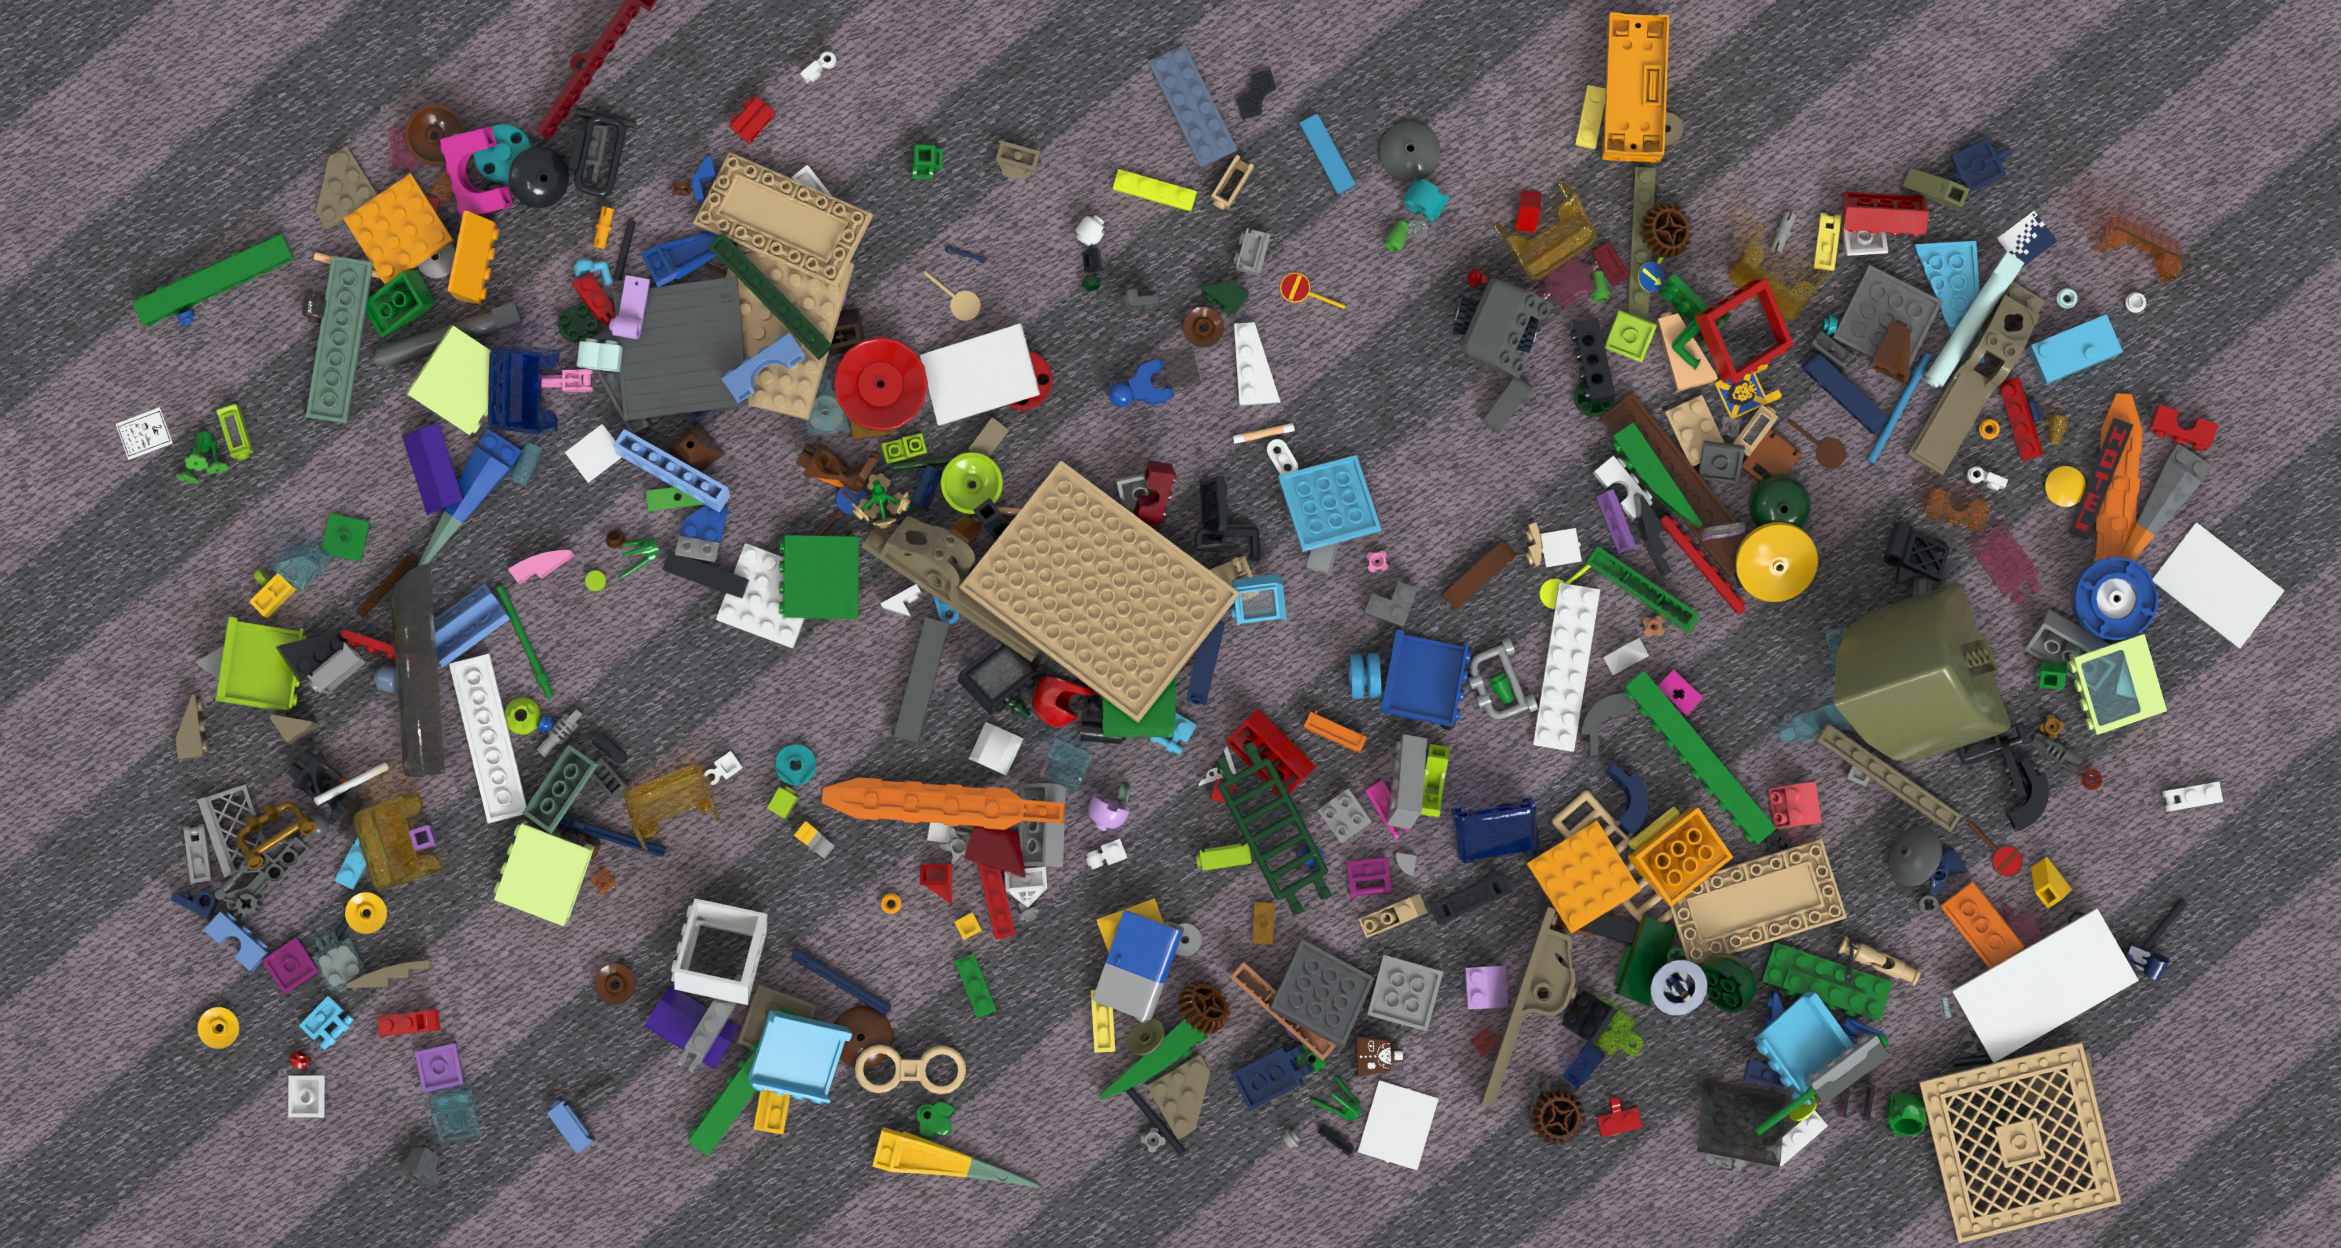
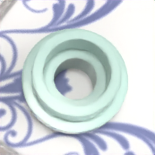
M2069 288L2062 289L2057 294L2058 305L2064 309H2070L2077 303L2076 292ZM2065 295L2069 296L2070 302H2065L2063 297Z

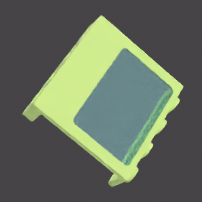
M2142 632L2131 638L2079 656L2073 653L2069 654L2070 661H2068L2070 671L2075 674L2074 686L2077 692L2081 694L2082 699L2079 702L2082 710L2086 711L2087 718L2085 723L2089 731L2091 730L2098 735L2167 711L2146 637Z

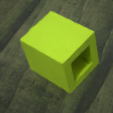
M787 786L784 789L779 787L767 809L787 819L799 799L794 796L796 791Z

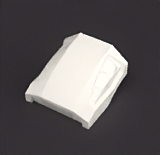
M986 722L969 759L1007 776L1023 738Z

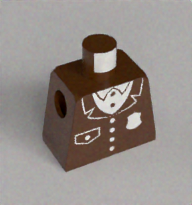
M1356 1037L1358 1077L1391 1071V1062H1403V1049L1390 1050V1041Z

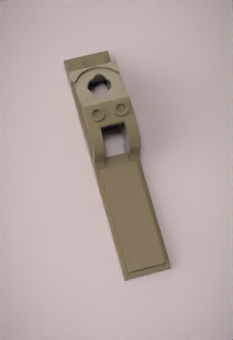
M2012 281L1983 324L1982 339L1979 340V334L1975 338L1964 360L1959 364L1906 454L1907 456L1941 476L1945 473L1989 396L2006 379L2024 350L2040 318L2038 313L2045 300ZM2017 314L2023 318L2018 331L2008 332L2004 329L2006 315ZM1986 351L2000 358L1999 364L1994 372L1990 374L1989 378L1973 370Z
M907 516L900 526L894 522L891 523L892 526L886 529L877 526L865 540L862 548L1011 647L1032 662L1039 653V648L960 590L959 586L973 570L975 554L967 543L948 530L935 525H928L920 522L918 519Z
M1546 907L1480 1103L1482 1105L1490 1107L1491 1103L1495 1104L1525 1014L1557 1015L1567 1007L1570 999L1575 998L1578 987H1575V970L1572 969L1570 951L1572 950L1571 936L1550 929V926H1555L1558 917L1555 914L1556 909ZM1559 956L1563 958L1562 963L1558 961ZM1540 987L1547 990L1545 999H1541L1537 995Z

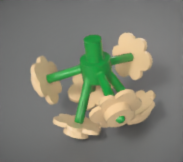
M882 473L878 475L871 474L868 478L867 488L871 489L872 497L869 501L861 499L858 506L853 503L852 507L854 510L852 512L856 518L860 520L864 518L869 521V517L876 518L877 514L881 512L882 519L873 522V525L886 529L892 526L891 523L897 521V519H886L883 502L888 499L887 510L892 515L897 513L900 515L902 510L906 511L910 507L909 493L906 492L905 495H902L898 492L890 496L886 493L887 487L890 486V480L885 478Z

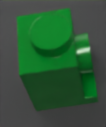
M2042 661L2041 667L2036 668V679H2039V688L2064 690L2067 662L2053 663Z
M1302 1044L1306 1052L1296 1057L1297 1064L1302 1067L1310 1064L1308 1057L1314 1055L1316 1061L1312 1065L1315 1072H1318L1319 1069L1323 1070L1327 1058L1322 1061L1306 1045Z

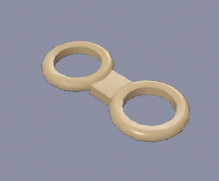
M879 1044L870 1046L861 1052L856 1060L855 1074L860 1085L874 1093L889 1092L897 1087L900 1081H920L923 1087L930 1092L946 1094L959 1088L964 1081L966 1065L961 1054L948 1046L932 1047L924 1052L920 1059H902L899 1053L890 1046ZM878 1053L887 1054L893 1059L896 1066L892 1079L880 1085L868 1081L863 1072L864 1063L868 1057ZM940 1054L949 1055L955 1060L958 1067L955 1079L951 1083L942 1086L930 1082L925 1072L928 1061Z

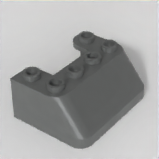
M1498 278L1491 279L1462 340V351L1498 373L1520 379L1525 367V361L1515 353L1530 317L1532 316L1538 320L1545 319L1553 304L1533 292Z

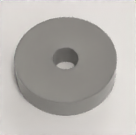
M1179 924L1184 928L1182 937L1187 936L1189 942L1183 944L1180 940L1176 954L1191 956L1201 946V934L1191 924Z

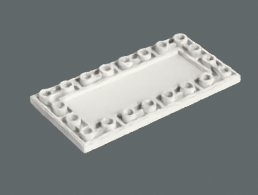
M2096 908L1953 989L1952 992L1992 1062L1995 1063L2139 980L2099 910Z

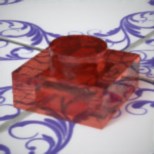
M1487 1027L1469 1039L1481 1056L1498 1045V1042Z

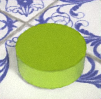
M260 568L253 573L254 578L263 587L271 580Z
M595 570L587 574L585 583L590 590L597 592L606 586L607 580L602 572Z

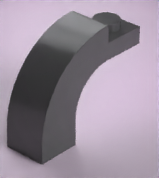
M1624 693L1610 695L1601 699L1585 715L1581 725L1580 736H1588V739H1585V752H1588V756H1598V732L1600 725L1606 718L1614 715H1631V701L1628 700Z

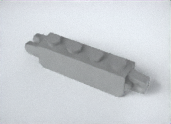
M737 974L734 981L741 982L742 975ZM717 998L713 1000L686 1044L683 1054L677 1063L678 1065H684L687 1057L694 1060L689 1066V1071L694 1072L697 1065L701 1064L738 1003Z

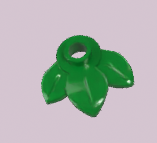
M937 1102L934 1105H920L916 1111V1118L920 1122V1134L927 1140H930L934 1133L939 1135L950 1134L951 1124L947 1117L954 1112V1108L944 1102ZM925 1111L930 1112V1116L928 1118H924L923 1116Z

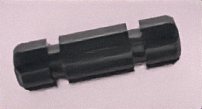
M1325 1124L1321 1125L1318 1129V1134L1322 1137L1325 1136L1326 1140L1338 1149H1342V1152L1347 1156L1351 1155L1354 1151V1146L1349 1142L1346 1143V1140L1334 1131H1330V1128Z

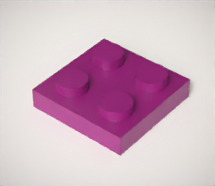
M295 937L262 960L284 995L320 972L298 937Z

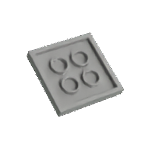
M1383 955L1367 1015L1427 1031L1443 971Z

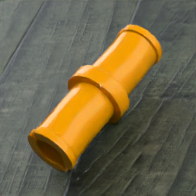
M601 207L599 222L595 226L597 230L593 247L606 248L608 233L612 230L610 225L614 209Z

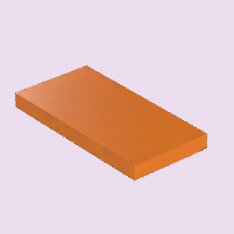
M1974 881L1940 906L1989 969L2015 955L2025 947Z

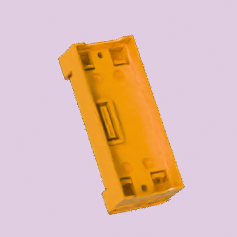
M1610 12L1607 18L1608 41L1602 159L1660 162L1664 156L1669 15H1633Z

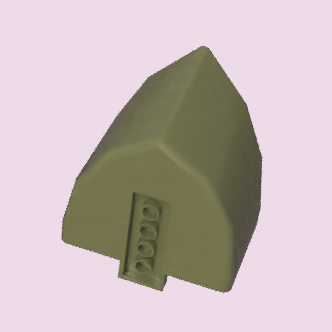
M1958 583L1948 584L1865 613L1847 628L1836 656L1834 704L1866 743L1891 759L1918 762L2005 733L2010 729V720L1994 677L1999 671L1986 634H1979L1962 585Z

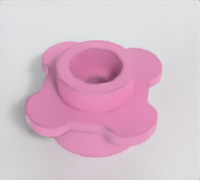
M1369 552L1366 558L1369 560L1368 570L1370 572L1387 570L1386 552Z

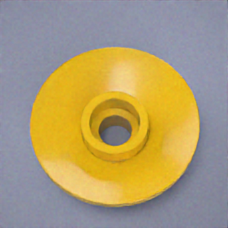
M373 893L357 894L351 898L346 906V921L358 933L370 934L376 932L386 921V905L379 896ZM365 909L370 910L371 914L369 917L363 915Z
M216 1007L209 1009L201 1016L198 1022V1035L202 1042L211 1048L221 1049L228 1047L236 1040L239 1034L238 1019L232 1011L226 1008ZM218 1024L223 1025V1031H217Z

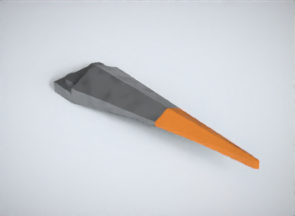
M2176 444L2161 469L2142 513L2120 556L2121 558L2134 560L2200 486L2212 465L2181 444Z

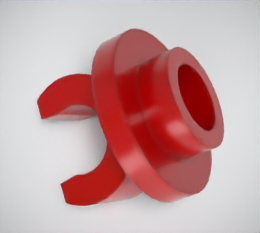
M1474 268L1473 271L1469 272L1467 282L1471 288H1475L1478 284L1488 285L1490 276L1482 275L1479 268Z

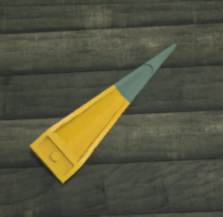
M884 1127L881 1131L873 1162V1167L890 1172L948 1175L1031 1187L1040 1186L1039 1182L904 1131L901 1133Z

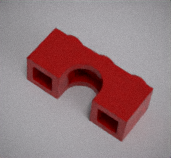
M2160 404L2155 407L2148 428L2149 431L2153 432L2154 436L2173 438L2172 441L2177 444H2191L2192 448L2198 451H2204V449L2207 450L2211 447L2218 427L2217 423L2197 418L2194 420L2190 430H2184L2177 423L2178 410Z

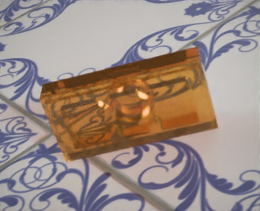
M446 168L429 191L430 194L445 204L454 195L451 188V178Z

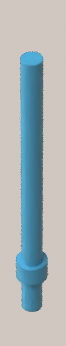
M1925 352L1918 366L1914 367L1909 383L1867 459L1869 462L1874 464L1919 379H1922L1926 373L1925 368L1932 357L1930 354Z

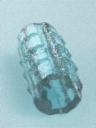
M526 442L517 460L515 469H513L510 480L527 486L543 449Z

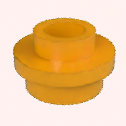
M1986 419L1979 425V433L1985 439H1994L1999 434V424L1993 419ZM1986 426L1992 427L1991 433L1986 432Z
M893 893L886 894L881 900V908L888 914L897 913L902 905L900 897ZM889 900L895 901L894 907H888L887 903Z

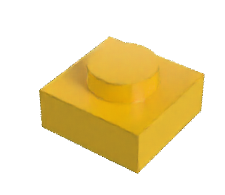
M973 912L954 922L963 940L982 931Z

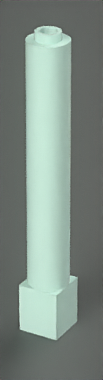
M2009 252L2003 255L1991 273L1990 278L1925 375L1928 379L1927 383L1935 388L1938 386L1943 387L1994 307L2024 264L2023 261Z

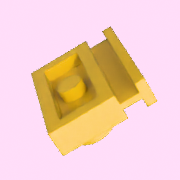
M767 1089L760 1091L754 1129L784 1134L791 1095L786 1093L784 1095H777L772 1090Z

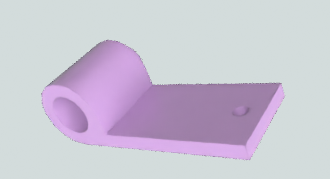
M626 275L619 315L615 319H611L610 331H612L614 336L639 339L650 279Z

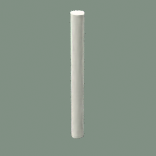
M384 762L315 797L314 801L319 805L387 771L388 766Z

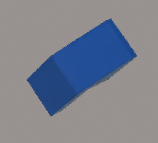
M711 155L705 158L691 180L697 203L704 202L705 200L701 182L716 179L717 177Z

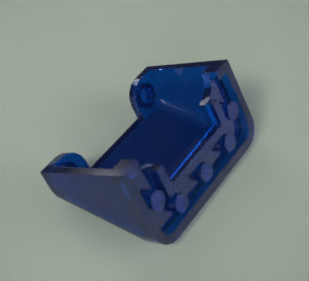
M1532 797L1522 798L1520 805L1517 802H1513L1511 806L1477 811L1468 809V813L1466 811L1462 812L1461 808L1451 809L1457 858L1462 860L1463 863H1472L1475 859L1521 852L1533 854L1539 848L1537 810Z

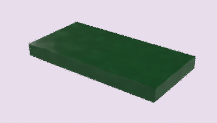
M1642 915L1615 994L1649 1006L1652 999L1650 992L1651 981L1657 970L1664 965L1676 928Z

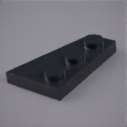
M337 631L279 645L276 649L299 682L314 672L340 649L343 650L345 640Z

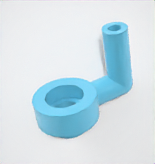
M587 258L578 260L576 265L573 266L576 276H584L589 272L593 273L596 270H601L605 285L613 283L606 261L593 263V261H588Z

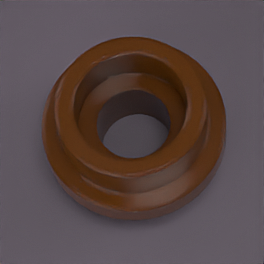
M612 530L606 536V544L610 548H620L626 543V536L620 530Z

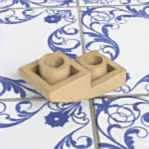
M1535 522L1528 525V531H1525L1529 542L1534 543V545L1527 548L1528 553H1525L1529 564H1533L1534 568L1540 565L1542 553L1541 537Z

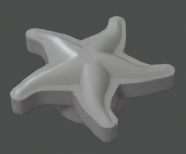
M955 828L951 829V841L947 844L941 843L939 845L940 848L952 852V864L959 859L960 855H965L971 836L969 834L960 837L956 834Z

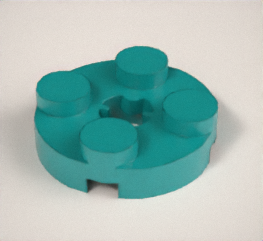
M790 745L778 753L775 767L777 775L783 782L789 785L800 786L813 778L817 762L814 754L803 745ZM800 760L802 763L800 764L802 766L801 769L793 771L791 769L793 765H790L791 761Z

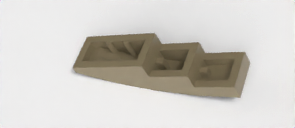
M432 961L407 962L385 967L365 974L346 985L347 988L391 987V978H412V969H432Z

